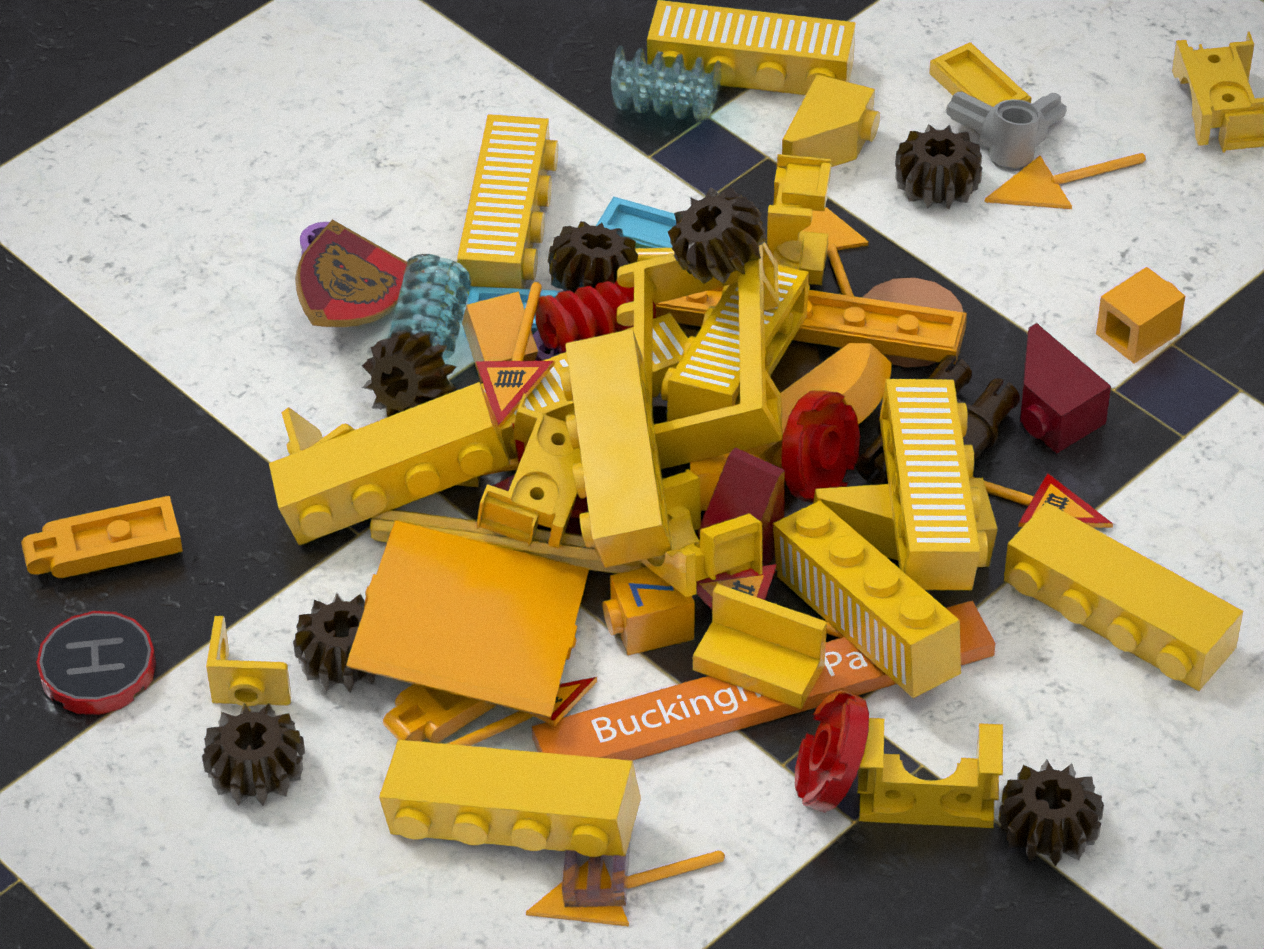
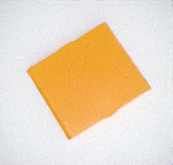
M395 520L377 574H373L370 585L366 588L365 609L346 666L551 719L566 659L569 660L571 650L577 642L575 637L577 625L575 623L589 569Z

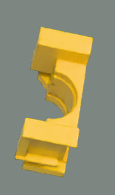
M1247 32L1246 41L1229 43L1228 47L1203 49L1202 44H1199L1198 50H1194L1192 46H1188L1186 40H1176L1172 73L1174 78H1179L1180 84L1189 83L1192 118L1194 120L1195 138L1198 146L1208 145L1211 128H1220L1218 141L1223 153L1226 150L1264 147V98H1255L1249 84L1255 45L1250 32Z
M777 154L774 203L768 207L767 246L778 265L809 272L808 290H810L809 284L822 285L828 250V233L802 230L811 225L812 210L825 211L831 176V159Z
M523 394L516 412L512 438L527 443L509 491L487 484L480 501L476 529L481 527L528 543L527 546L530 547L538 524L551 528L548 545L559 549L578 494L574 480L573 464L582 463L580 448H572L567 423L524 408L526 394Z
M687 469L686 472L662 479L673 550L665 552V555L639 560L641 563L685 597L697 594L696 581L708 577L715 580V575L723 572L732 575L752 568L758 574H762L761 521L751 514H746L701 529L699 541L694 530L699 529L701 525L700 477Z
M869 718L866 747L858 769L857 793H860L859 821L993 828L994 800H999V775L1003 776V724L979 723L976 758H961L960 763H957L956 771L952 775L941 780L929 781L919 779L908 773L903 767L902 760H900V754H884L885 719Z

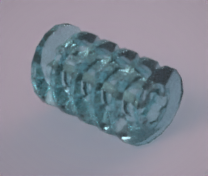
M619 45L616 49L611 76L614 104L618 110L626 111L633 100L636 112L645 114L653 103L656 115L664 117L669 113L673 105L676 118L684 120L693 108L696 122L705 123L718 98L721 81V62L717 60L711 73H705L703 58L697 57L691 70H686L683 55L677 54L670 68L665 65L664 53L657 51L650 65L646 64L644 49L638 48L632 61H626L624 46Z
M417 254L409 258L388 338L391 337L392 333L401 330H411L413 334L419 332L431 333L432 346L438 344L447 346L443 360H448L455 352L456 339H458L460 323H462L464 314L463 308H465L468 298L467 293L472 281L469 271L451 259L441 258L433 254Z

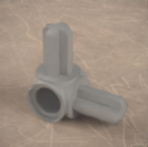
M957 92L953 95L946 108V113L952 120L980 133L981 143L989 147L988 155L992 161L1010 168H1020L1030 164L1034 158L1035 147L1046 139L1048 128L1062 119L1067 112V106L1061 103V96L1052 92L1034 103L1012 99L1002 101L994 107L964 92Z

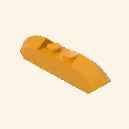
M871 343L847 344L780 393L782 439L788 417L797 401L812 390L840 392L845 396L843 399L844 404L852 405L859 425L873 412L883 398L886 379H890L891 362ZM782 441L743 450L782 468ZM730 453L690 462V471L700 477L701 512L707 510Z

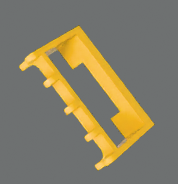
M765 242L759 246L761 259L748 261L745 264V275L738 271L730 273L725 284L715 278L703 284L693 274H689L686 269L683 270L674 258L675 253L624 265L617 270L618 284L622 287H634V301L622 304L617 308V322L624 326L634 325V334L644 358L651 410L653 302L656 304L738 283L740 404L655 424L654 429L660 469L727 454L735 447L744 450L782 441L781 394L765 369L764 311L779 307L778 263Z

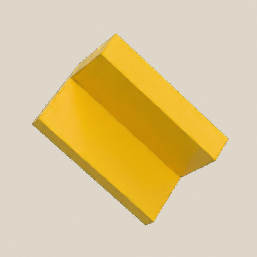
M717 583L713 590L712 623L693 654V670L802 709L825 666L827 622Z

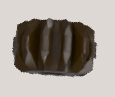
M928 124L924 133L910 131L907 140L899 143V149L896 151L895 179L898 189L904 190L907 193L908 201L924 200L927 209L934 203H941L947 209H950L954 200L967 203L970 194H972V191L978 190V185L982 180L983 168L981 167L982 154L980 152V145L970 141L969 132L953 133L950 124L944 130H936Z
M732 187L721 194L710 188L705 198L699 201L690 197L691 206L688 210L674 213L676 225L668 231L670 243L673 246L672 250L675 253L674 258L683 270L686 269L689 274H693L703 284L713 278L725 284L730 273L735 271L745 275V264L748 261L761 259L759 246L768 240L765 228L762 225L763 222L760 219L761 214L752 201L749 202L746 196L742 197Z
M580 221L577 228L563 226L560 236L554 237L553 246L549 248L547 262L549 263L551 285L558 289H563V291L570 290L575 293L578 288L586 286L595 288L598 283L609 281L614 284L617 280V270L621 266L637 262L636 241L629 237H623V230L620 228L611 230L605 228L602 222L598 226H590L585 221Z
M401 330L392 333L389 338L378 341L371 347L373 357L367 359L361 365L371 375V380H368L362 388L374 391L376 398L372 408L380 410L386 408L387 417H390L457 390L447 379V375L452 374L457 367L445 364L443 360L447 346L439 344L432 346L431 333L419 332L413 334L411 330Z
M336 593L333 602L328 605L314 600L311 614L299 615L296 625L297 633L295 634V640H293L295 657L298 658L307 681L320 679V683L326 692L337 683H340L351 693L356 681L361 680L373 685L377 676L376 674L346 666L365 609V601L361 594L348 602L344 601Z
M244 703L240 715L233 716L221 712L220 720L218 721L219 727L206 729V736L204 738L205 748H203L204 754L202 755L204 772L208 773V778H211L212 786L216 789L218 795L231 793L238 806L249 796H255L262 806L265 804L267 794L271 792L286 797L290 787L289 782L301 780V773L303 771L302 760L305 754L304 739L300 736V732L295 729V723L291 720L289 713L276 716L269 703L259 712H252Z
M1048 759L1043 763L1039 772L1023 765L1021 771L1017 774V780H1007V784L1002 791L1001 802L1003 804L999 807L998 820L1001 824L1000 829L1007 831L1010 849L1027 847L1026 854L1029 862L1040 854L1048 855L1054 866L1062 859V853L1079 860L1082 853L1085 852L1086 845H1094L1098 839L1101 829V822L1099 821L1102 819L1104 811L1102 796L1094 793L1095 785L1093 784L1092 776L1075 778L1076 772L1072 763L1062 771L1054 770Z

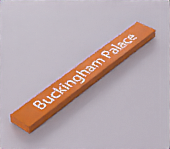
M973 600L946 608L960 620L961 665L994 656L996 643ZM843 637L826 642L825 666L802 709L711 676H706L563 717L555 727L546 722L532 726V740L537 752L633 761L816 708L826 696L838 690L858 696L896 685V683L850 641Z

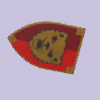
M332 219L302 254L296 269L295 285L301 307L313 326L351 327L374 322L391 313L421 278L424 271Z

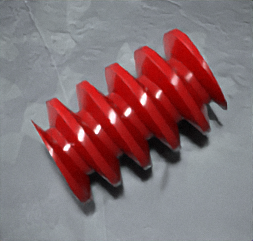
M616 280L614 284L609 281L598 283L595 288L591 286L581 287L575 293L570 290L559 292L555 298L551 295L539 297L535 318L536 326L544 345L548 349L556 348L558 353L562 354L567 352L566 343L616 333L634 327V325L624 326L617 322V308L622 304L634 301V287H622ZM653 302V319H655L656 304Z

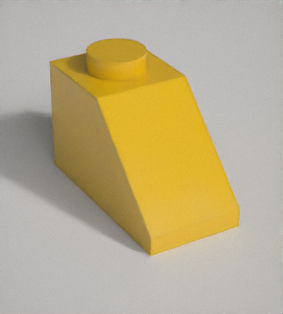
M817 74L782 139V155L831 159V167L856 160L865 141L872 142L878 131L880 112L874 110L875 89Z

